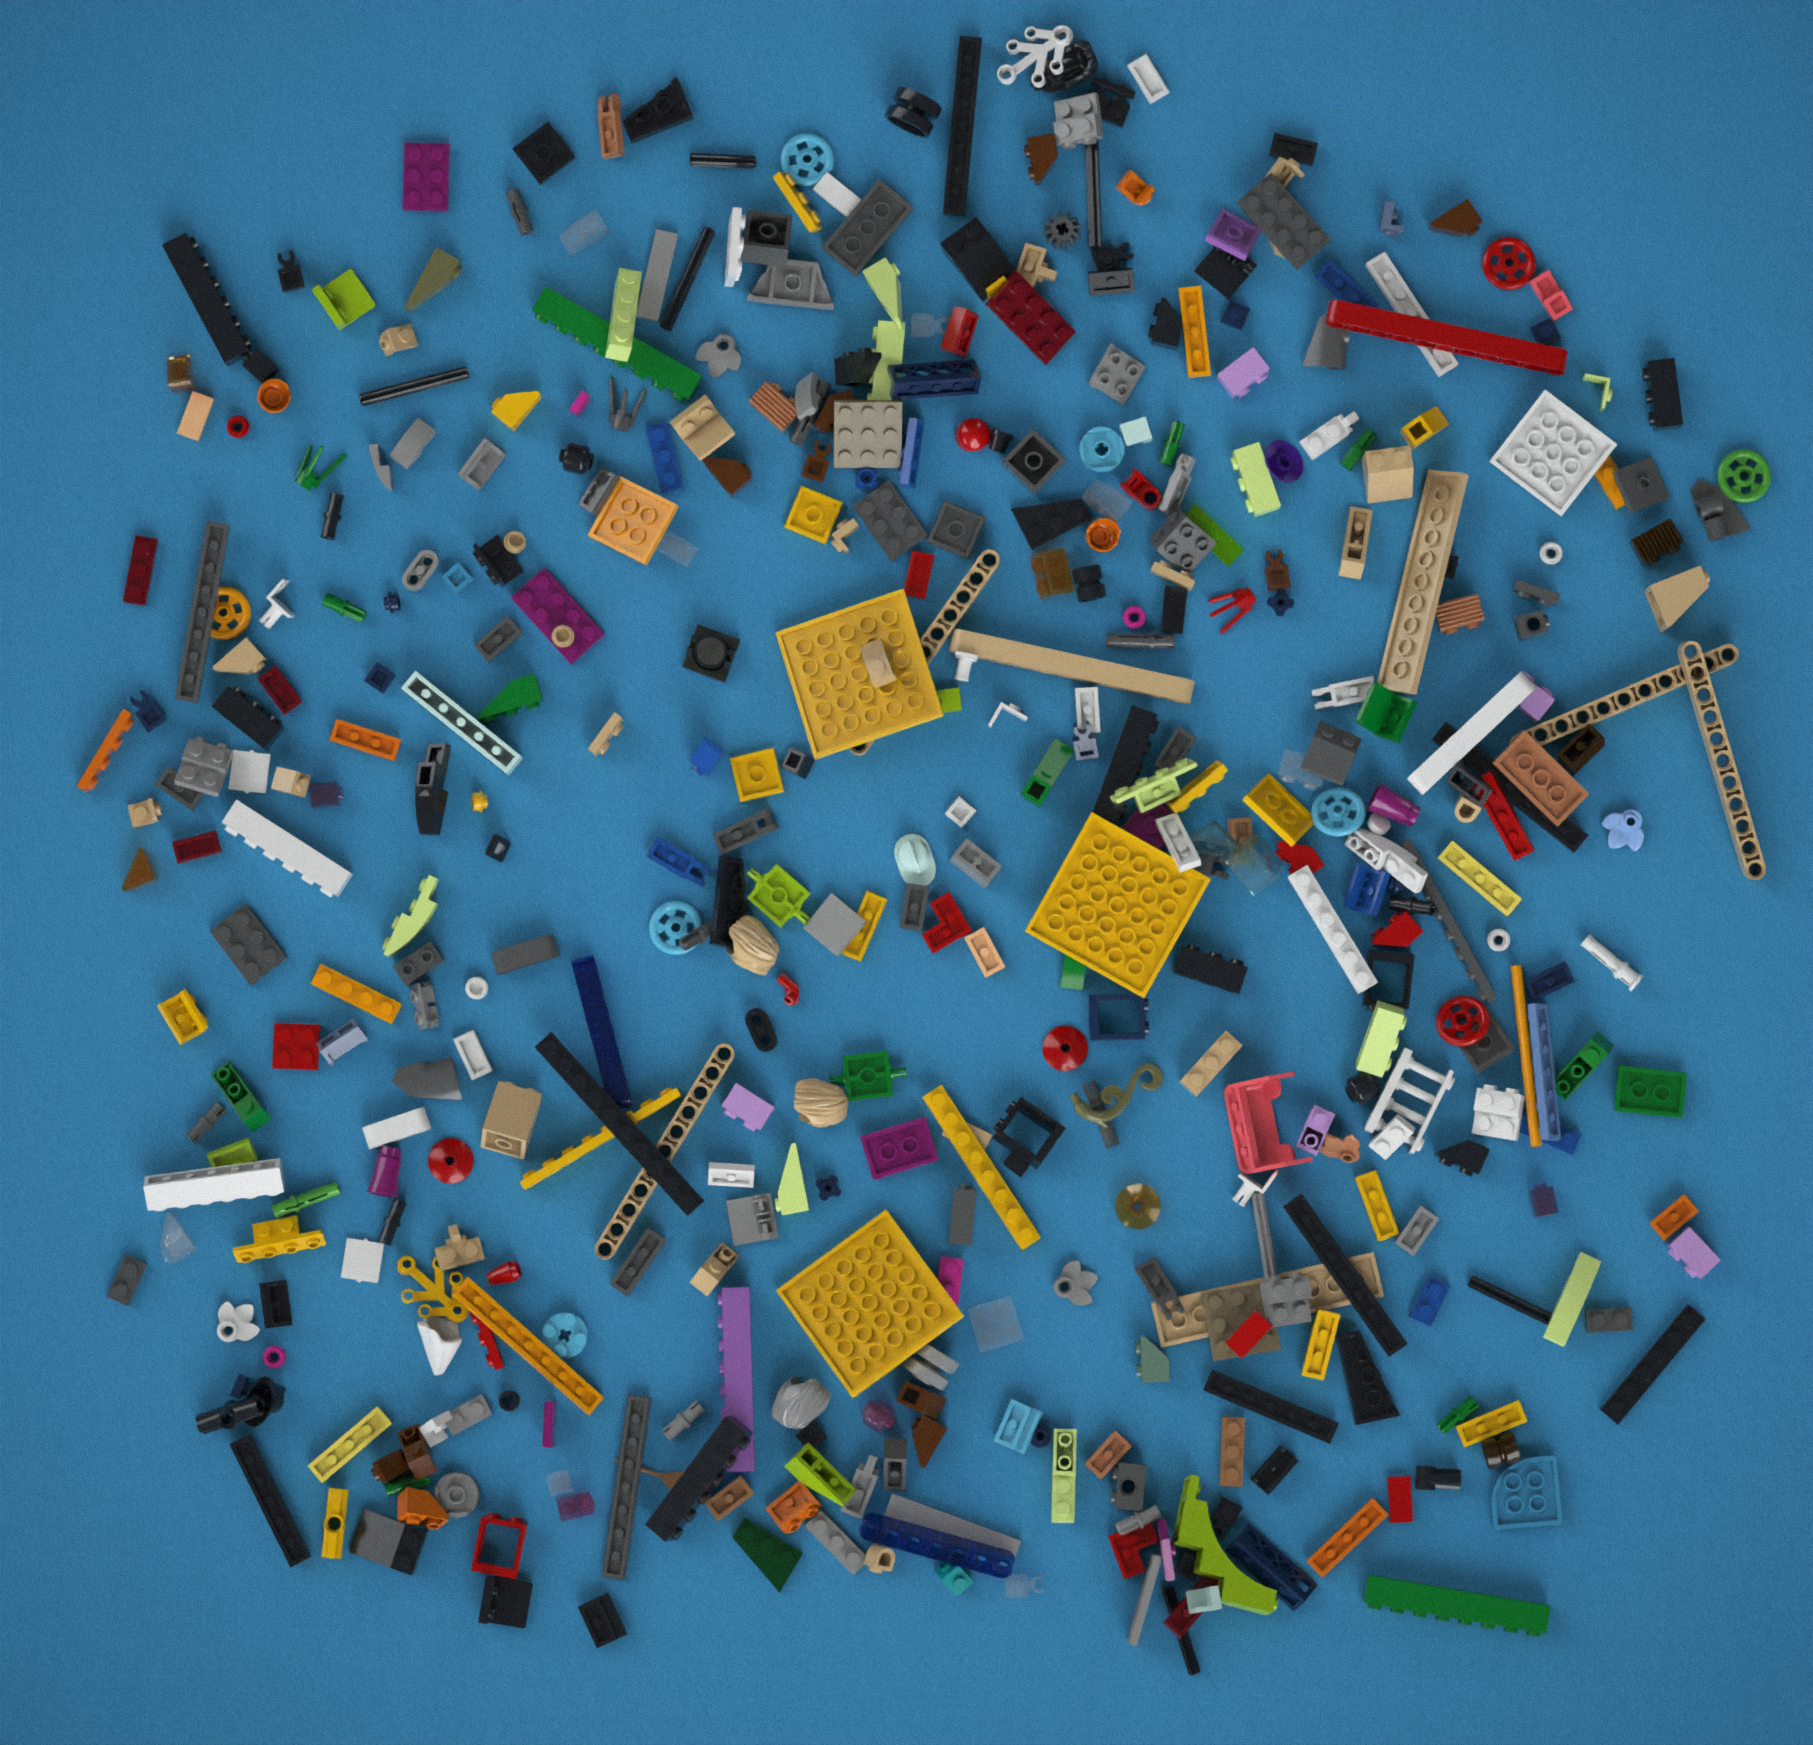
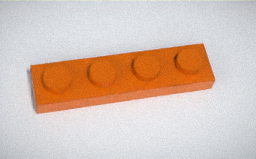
M125 709L122 710L76 787L87 793L96 787L99 781L97 776L100 771L106 770L111 761L109 759L113 750L116 752L122 744L123 740L120 738L134 724V715Z
M1371 1498L1306 1560L1307 1563L1323 1578L1389 1514Z

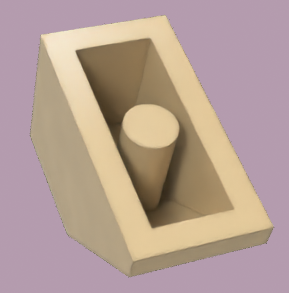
M246 637L213 666V669L218 673L250 675L254 672L256 674L265 667L264 662L267 659Z
M882 638L860 646L867 671L876 688L898 680Z

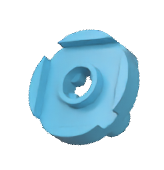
M1095 427L1082 438L1079 446V455L1089 470L1099 473L1109 472L1120 464L1124 456V443L1119 434L1108 427ZM1099 444H1103L1105 448L1108 447V451L1103 456H1100V453L1095 451V449L1099 448Z
M558 1313L552 1316L546 1322L542 1331L543 1343L559 1358H571L583 1351L587 1343V1326L580 1317L572 1313ZM562 1329L565 1331L570 1330L571 1332L568 1342L559 1338Z

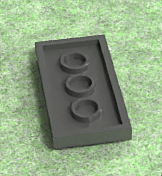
M1272 173L1267 175L1237 202V205L1296 271L1331 241L1328 235Z
M879 179L821 249L857 277L913 211L914 207Z

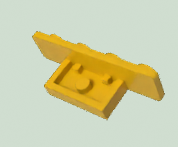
M294 1215L252 1224L254 1244L233 1248V1254L237 1263H249L256 1259L272 1258L285 1253L292 1254L305 1249H316L326 1245V1239L322 1230L301 1234L298 1216Z

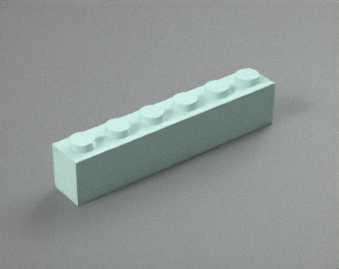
M417 671L402 686L401 689L508 776L523 759L521 755Z

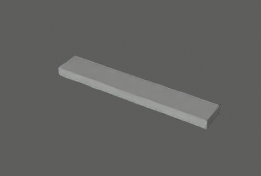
M893 1493L884 1514L1013 1563L1021 1540Z

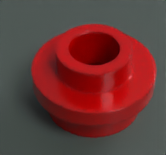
M233 416L229 419L227 431L232 437L243 438L249 432V422L243 416ZM236 424H242L240 431L234 429Z

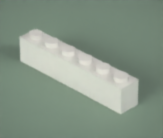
M238 800L234 802L222 821L226 825L224 830L235 837L238 833L244 836V843L254 849L258 845L264 849L263 855L273 861L276 858L283 861L282 867L291 873L297 870L303 874L301 879L310 885H313L314 882L322 886L319 891L330 898L333 894L339 897L353 875Z
M281 1158L145 1176L143 1188L148 1211H164L167 1208H186L194 1204L209 1205L216 1201L231 1202L238 1198L253 1199L260 1195L276 1196L284 1192L285 1179Z

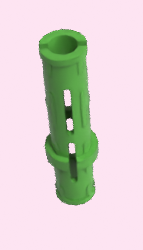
M335 1180L332 1183L295 1196L293 1194L287 1200L272 1204V1209L275 1217L279 1218L293 1211H296V1213L300 1212L301 1208L340 1195L341 1192Z

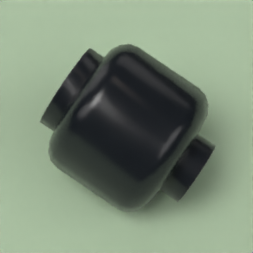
M569 443L565 449H561L559 462L562 463L564 471L583 475L592 468L594 454L591 453L588 446Z
M1360 1071L1346 1081L1344 1089L1353 1103L1364 1104L1378 1095L1377 1086L1380 1083L1375 1075Z

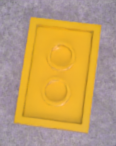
M1269 773L1242 799L1291 847L1314 825L1311 813Z

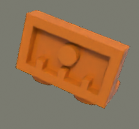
M798 1481L765 1509L787 1535L790 1532L796 1531L807 1518L815 1516L822 1505L807 1486Z

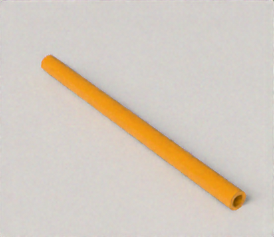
M1522 965L1510 966L1530 1145L1531 1147L1542 1146V1140L1539 1133V1113L1536 1108L1537 1096L1534 1086L1535 1078Z

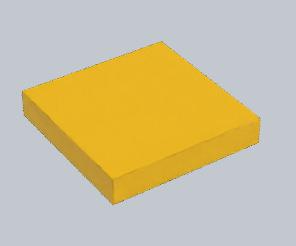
M801 485L784 528L826 545L843 502Z
M774 747L730 758L740 803L784 792Z

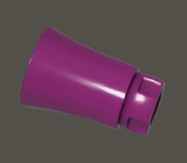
M1382 782L1375 789L1367 806V811L1380 814L1410 827L1415 823L1421 810L1419 806L1412 804V801L1397 794Z
M381 1146L367 1193L398 1198V1180L401 1166L400 1149Z

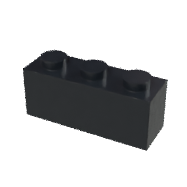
M1675 358L1647 361L1645 368H1642L1643 381H1647L1648 390H1645L1646 403H1650L1651 412H1648L1649 426L1653 425V431L1681 428L1683 426Z
M228 685L211 707L267 751L284 731L280 727L282 722L272 714L267 717L262 713L264 708L254 700L250 703L244 698L247 695L237 686L232 689Z
M1190 944L1187 945V948H1181L1173 974L1237 995L1240 993L1248 967L1243 966L1244 962L1231 958L1230 962L1223 960V955L1209 951V954L1201 953V948Z

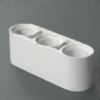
M425 1107L362 1128L369 1150L432 1129Z

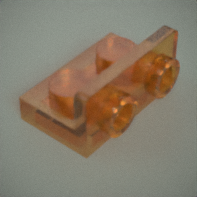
M1065 548L1041 551L1031 556V567L1035 573L1036 589L1040 594L1041 600L1051 596L1074 592Z

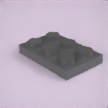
M889 480L852 506L891 562L928 537L924 528Z
M247 904L243 905L209 931L251 986L287 959L286 955Z

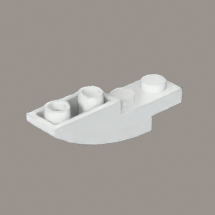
M1360 827L1348 835L1345 846L1376 870L1383 868L1415 894L1421 892L1428 873L1416 864L1418 858L1392 841Z

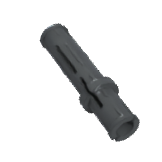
M818 380L816 385V392L821 396L817 405L818 410L812 416L808 417L807 415L803 419H797L796 421L798 424L789 441L798 446H803L809 430L813 429V422L831 387L825 381Z
M1150 632V634L1107 633L1106 648L1174 649L1175 634L1160 635L1154 634V632Z
M1096 1081L1089 1082L1092 1092L1087 1083L1081 1085L1088 1099V1105H1094L1092 1109L1096 1111L1106 1110L1104 1103L1100 1099ZM1106 1121L1107 1128L1097 1124L1106 1149L1112 1147L1109 1138L1112 1139L1114 1146L1120 1144L1110 1121Z

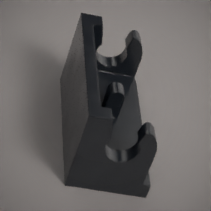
M287 1280L259 1283L265 1329L293 1325Z
M1279 1445L1250 1480L1269 1495L1297 1464L1298 1460L1284 1447Z

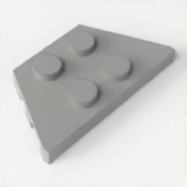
M787 259L786 267L768 265L757 281L758 283L747 297L749 302L834 311L833 302L817 262Z

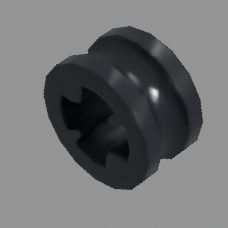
M505 1391L500 1395L499 1405L503 1410L513 1411L519 1406L520 1398L516 1392ZM508 1394L513 1395L512 1399L515 1398L516 1400L515 1404H511L510 1408L505 1406L506 1403H503V1398H507Z

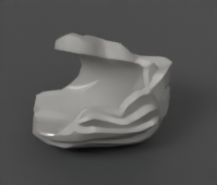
M794 1376L785 1382L777 1393L771 1417L787 1428L802 1429L809 1425L826 1409L831 1397L830 1391L824 1388L816 1379H809L804 1383L797 1384L800 1378Z

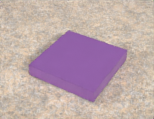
M1222 209L1207 234L1205 241L1245 261L1261 230L1252 223Z

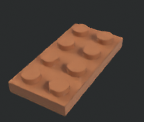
M1525 730L1492 762L1557 827L1589 795Z

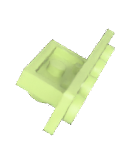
M1188 758L1181 759L1175 763L1176 766L1169 769H1159L1155 772L1156 775L1150 778H1140L1135 781V785L1129 788L1125 786L1115 791L1116 794L1110 796L1111 801L1121 803L1133 797L1138 811L1143 813L1181 795L1182 793L1175 777L1198 765L1195 761L1188 760Z

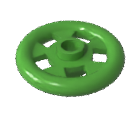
M1739 449L1729 453L1721 461L1717 472V480L1720 489L1728 498L1740 503H1749L1758 500L1767 492L1771 483V469L1761 454L1749 449ZM1748 459L1757 463L1754 469L1745 464ZM1736 460L1740 466L1733 471L1729 466ZM1743 472L1748 475V479L1742 480L1740 478V474ZM1756 474L1762 475L1761 484L1754 483ZM1731 476L1736 484L1733 487H1730L1727 482V478ZM1741 487H1751V493L1742 494Z

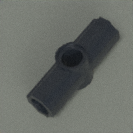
M257 1395L240 1401L228 1400L222 1407L198 1414L195 1418L197 1428L203 1434L222 1428L233 1429L237 1423L264 1415V1402Z

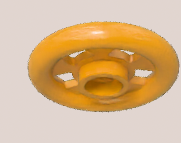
M220 586L214 619L221 626L218 630L212 627L211 637L218 640H229L239 636L247 628L251 618V608L249 601L242 592L233 587ZM228 595L229 602H219V596ZM239 603L242 612L235 614L233 605ZM222 609H227L228 613L225 617L220 616ZM235 619L238 625L230 630L227 624Z

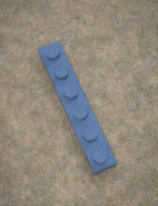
M1539 1003L1528 1004L1527 1018L1530 1024V1043L1533 1053L1532 1065L1535 1073L1534 1086L1537 1093L1536 1108L1539 1113L1540 1123L1539 1133L1541 1140L1557 1141L1561 1140L1548 1005Z

